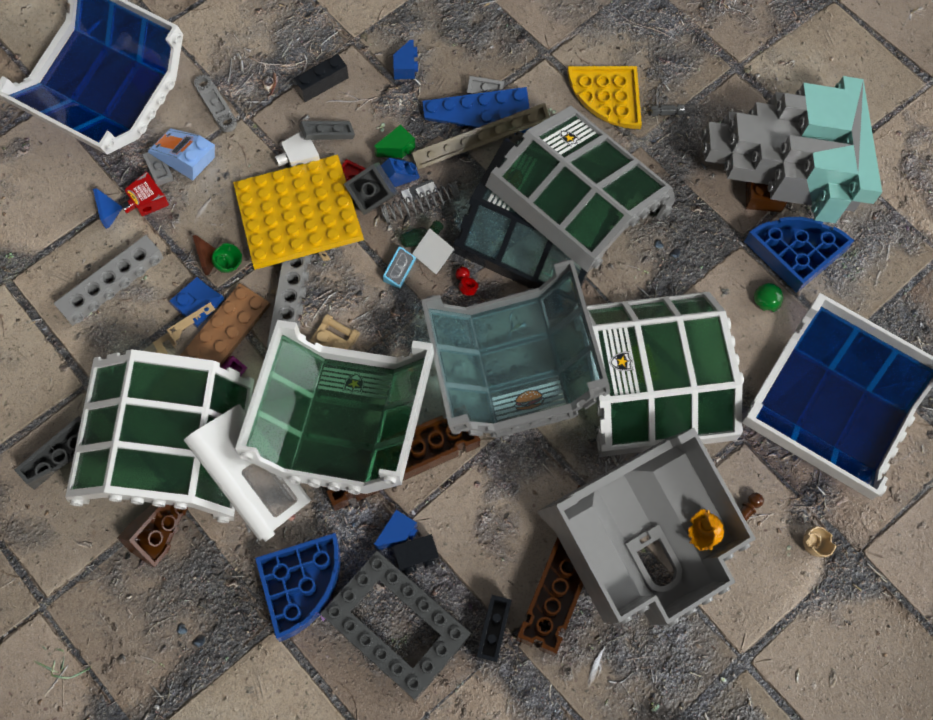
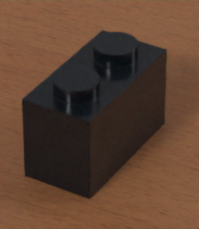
M432 534L393 546L399 570L402 573L405 572V575L416 572V568L423 566L425 568L433 567L439 561L438 551Z

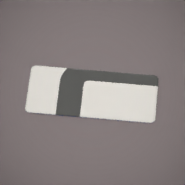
M431 179L403 190L401 194L405 201L407 196L412 200L413 194L419 198V194L422 192L426 196L427 190L433 193V189L437 187Z

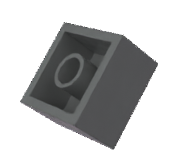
M379 162L372 164L344 183L363 215L372 212L399 194Z

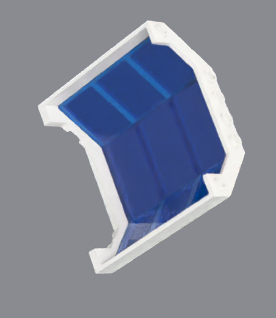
M68 0L70 13H66L65 22L29 77L23 79V82L19 84L16 82L12 83L3 76L1 77L0 99L108 155L138 140L145 133L147 125L155 117L159 106L164 103L168 92L174 87L183 33L177 25L127 0Z
M819 293L759 389L742 424L873 500L885 493L887 489L885 483L888 478L885 476L882 478V474H885L890 467L889 459L893 458L898 452L897 444L901 443L906 437L907 432L905 430L907 426L910 427L914 422L915 417L913 415L933 387V356Z

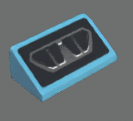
M399 246L383 275V281L400 289L416 257Z

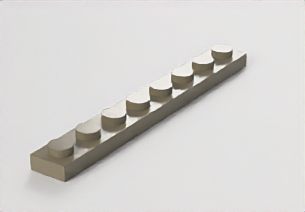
M541 103L415 150L411 154L417 169H421L512 135L517 131L536 126L550 118L546 104Z

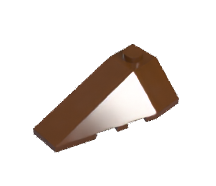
M180 479L166 492L188 495L189 486L183 479ZM166 504L165 507L150 505L124 529L117 539L131 553L155 568L168 553L174 534H177L179 529L177 526L182 516L186 514L187 509H176L174 505Z

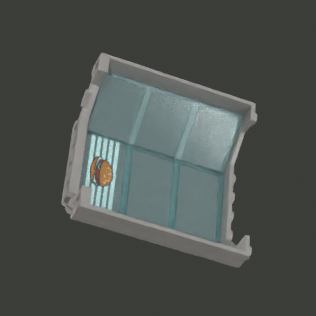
M573 259L562 260L554 264L556 274L539 288L527 289L525 292L518 294L512 293L503 298L490 299L488 302L474 303L469 307L444 304L440 295H432L421 300L430 343H433L435 366L447 421L452 434H460L461 431H467L472 436H483V433H489L491 437L499 438L575 418L579 415L578 411L581 408L588 409L597 402V397L600 395L606 396L610 393L608 378Z

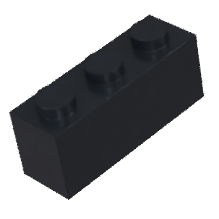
M336 54L294 77L295 90L305 103L348 79V68L342 58Z
M491 595L476 657L477 661L497 665L512 602L511 599Z

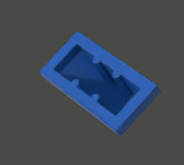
M95 188L93 192L99 217L105 229H107L116 219L122 207Z

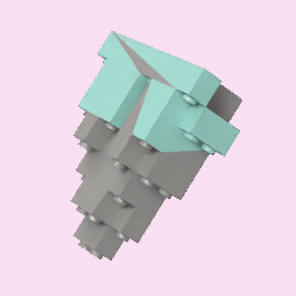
M843 76L839 83L835 85V88L803 83L801 88L796 91V94L775 92L772 99H769L768 104L756 102L748 114L728 111L721 123L708 122L706 128L702 130V153H704L705 161L724 164L727 179L768 185L771 200L811 205L815 221L836 223L844 211L854 212L861 202L874 204L882 194L863 79Z

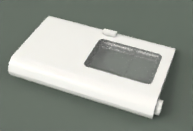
M238 404L191 433L184 439V442L259 541L263 539L266 542L275 535L274 530L312 500L300 484H292L240 458L235 447L247 413ZM255 425L249 447L257 448L262 458L288 469Z

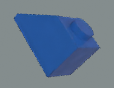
M396 510L374 543L375 548L382 550L408 542L409 539L413 540L418 533L416 529L417 522Z

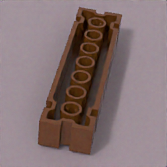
M464 406L453 410L454 417L464 414L468 415ZM442 415L416 426L403 481L458 457L459 451L462 449L467 453L479 448L481 441L479 436L469 435L467 431H461L457 436H451L452 432L447 418L444 419ZM406 431L382 441L381 444L404 437ZM403 445L379 452L372 480L380 478L379 469L397 470ZM361 450L340 459L341 465L333 467L331 463L317 471L319 475L364 482L372 452ZM328 490L326 492L334 511L350 505L348 500L354 497L359 501L382 490L368 494L360 493L359 495L351 494L345 490Z
M558 536L525 616L530 619L529 623L523 621L516 638L517 641L528 646H532L533 642L541 645L540 651L554 657L563 639L558 636L559 632L564 633L566 631L583 588V583ZM543 623H546V628L549 629V631H541V627L539 626V624L542 625Z

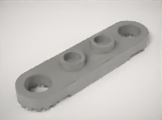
M199 75V77H196L194 85L220 129L224 132L233 131L237 126V122L230 108L211 78L207 75ZM203 81L208 82L204 87L199 86ZM226 120L232 121L228 126L223 125V122Z

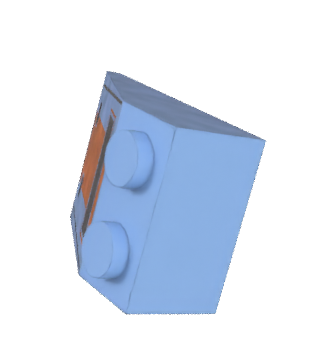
M170 128L148 150V153L189 179L194 180L215 158V145L200 135Z

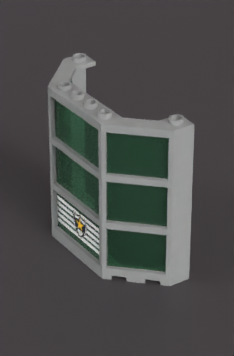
M572 106L527 130L523 135V141L518 147L513 146L505 155V162L499 168L496 166L493 169L485 185L586 272L592 268L597 269L603 262L601 258L605 251L629 226L634 227L640 218L645 219L650 211L654 212L657 208L660 211L656 219L659 220L663 216L667 217L672 212V205L675 202L673 188Z

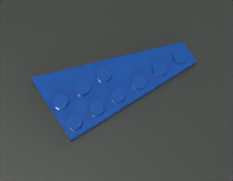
M527 87L422 101L425 120L445 124L452 123L462 127L469 126L473 127V129L530 108ZM530 128L522 130L520 132L525 133Z

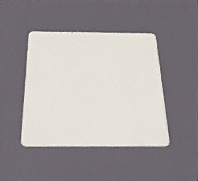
M429 229L414 250L413 255L432 272L437 274L454 251V248L432 229Z

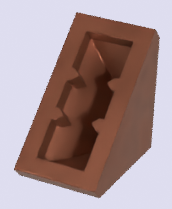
M193 235L202 269L205 275H209L214 268L211 257L215 248L197 235Z

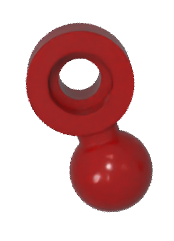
M459 267L455 272L456 278L460 281L458 285L459 290L464 295H474L478 289V283L474 279L469 278L470 271L468 268Z

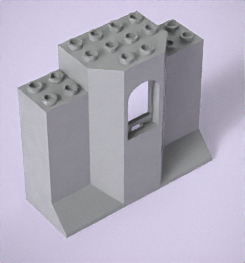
M695 428L668 437L537 511L539 516L556 532L603 622L612 623L613 625L617 623L622 625L632 619L631 615L636 612L638 614L644 612L650 625L672 626L680 621L679 617L685 614L687 616L694 613L698 605L708 604L713 601V596L717 593L721 595L730 590L729 586L735 583V580L724 561L733 558V553L737 550L740 552L749 548V543L756 539ZM701 509L709 510L723 524L724 537L721 542L712 547V550L699 551L693 544L689 543L691 539L688 536V529L693 525L690 522L691 517ZM648 535L650 539L641 544L639 540ZM656 540L659 541L674 571L672 580L664 586H658L652 581L637 551Z

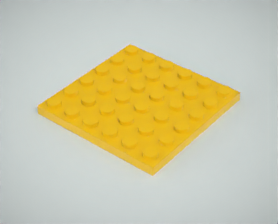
M338 155L233 182L255 270L364 240L351 195L344 185L346 179Z

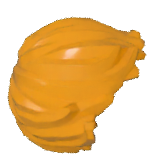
M705 509L699 510L691 517L690 522L693 525L688 529V536L691 539L689 543L693 544L699 551L712 550V547L721 542L724 537L723 524L717 516Z

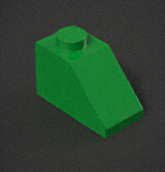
M399 125L374 145L375 156L377 158H403L414 151L415 138Z

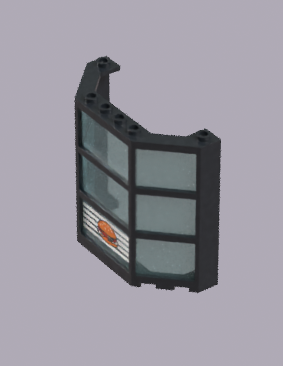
M517 131L516 135L512 134L509 136V139H504L472 194L468 213L464 215L460 228H462L461 232L453 244V253L530 289H536L556 274L554 264L562 260L572 259L485 186L493 169L496 166L499 168L505 162V155L513 146L518 147L523 141L524 133ZM536 143L527 148L510 167L505 179L529 198L557 166L559 161ZM565 152L561 155L565 158L566 156L570 155V153ZM579 157L570 162L596 184L613 174V172ZM564 167L533 203L560 225L592 188ZM620 176L602 189L625 207L628 201H632L636 194V190H634L636 183ZM596 193L565 230L592 252L610 232L611 226L617 224L619 219L617 214L619 211ZM574 262L582 289L588 272ZM572 278L555 291L579 304Z

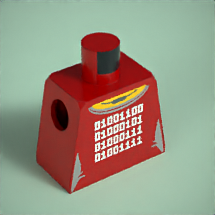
M145 172L125 189L129 199L120 204L126 214L137 209L141 216L148 215L169 205L165 195L148 172Z

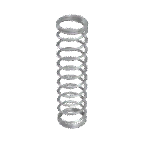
M454 181L451 182V184L448 183L446 189L444 186L441 185L440 192L437 188H434L433 194L431 193V191L427 190L426 196L424 195V193L420 192L419 198L417 197V195L413 194L412 200L407 196L406 204L402 199H399V206L395 201L392 202V208L388 203H386L385 205H381L380 207L385 222L387 224L390 223L389 215L387 212V205L392 212L394 220L396 221L394 203L399 210L401 218L403 219L400 201H402L406 208L408 216H410L407 198L410 200L415 211V214H417V211L415 207L414 196L417 198L422 209V212H424V209L422 206L421 194L424 196L429 210L431 208L428 200V192L431 194L436 207L438 206L435 199V190L438 192L442 204L444 205L441 187L445 190L448 196L449 203H451V199L449 197L448 185L451 187L455 200H460V194L456 183Z

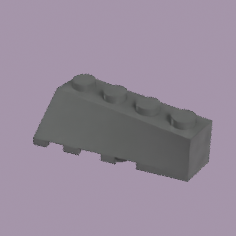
M80 416L75 418L14 469L22 480L34 490L61 467L73 461L81 423ZM87 426L84 445L103 442Z

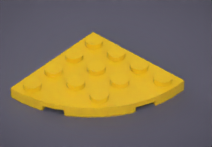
M568 66L567 72L571 88L577 99L588 111L610 124L629 129H641L637 66Z

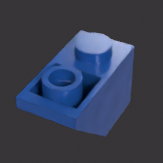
M409 40L393 54L394 80L415 79V72H418V61H414V57H418L417 47H414V40Z
M388 158L381 165L394 187L420 178L417 167L413 162Z

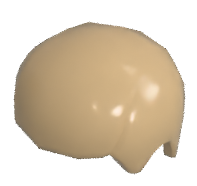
M813 526L807 529L804 534L803 545L811 556L819 558L828 557L833 554L836 545L832 542L833 535L823 527Z

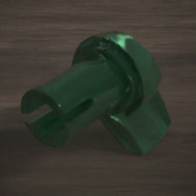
M437 220L429 227L437 235L444 228L443 224ZM412 229L400 235V242L405 248L418 246L428 230Z

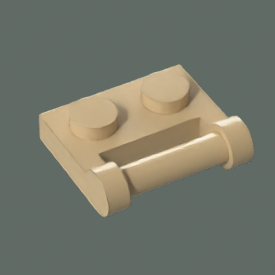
M327 314L310 339V343L314 345L317 342L322 346L350 350L357 341L360 332L344 326ZM331 326L349 336V339L346 341L328 331L327 328Z

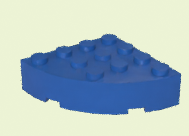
M784 217L759 225L749 232L744 242L797 293L844 254L854 240L842 230L825 225L822 221H815L805 217Z
M336 533L255 558L275 636L279 642L297 635L310 626L321 615L320 613L331 600L340 573L341 553Z

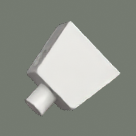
M301 131L283 141L281 145L284 153L275 156L278 166L289 163L290 167L320 160L312 140H304Z

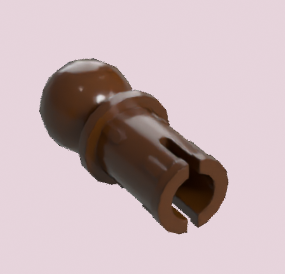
M752 493L749 495L748 503L744 502L742 504L743 507L740 511L746 522L752 515L757 513L755 508H760L764 503V498L759 493Z

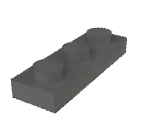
M301 121L299 125L304 140L353 139L355 136L350 121Z

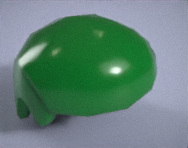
M223 243L212 253L211 262L221 273H231L241 264L242 253L234 244Z
M765 283L755 290L754 301L763 311L771 310L775 312L782 306L783 294L781 289L775 284Z

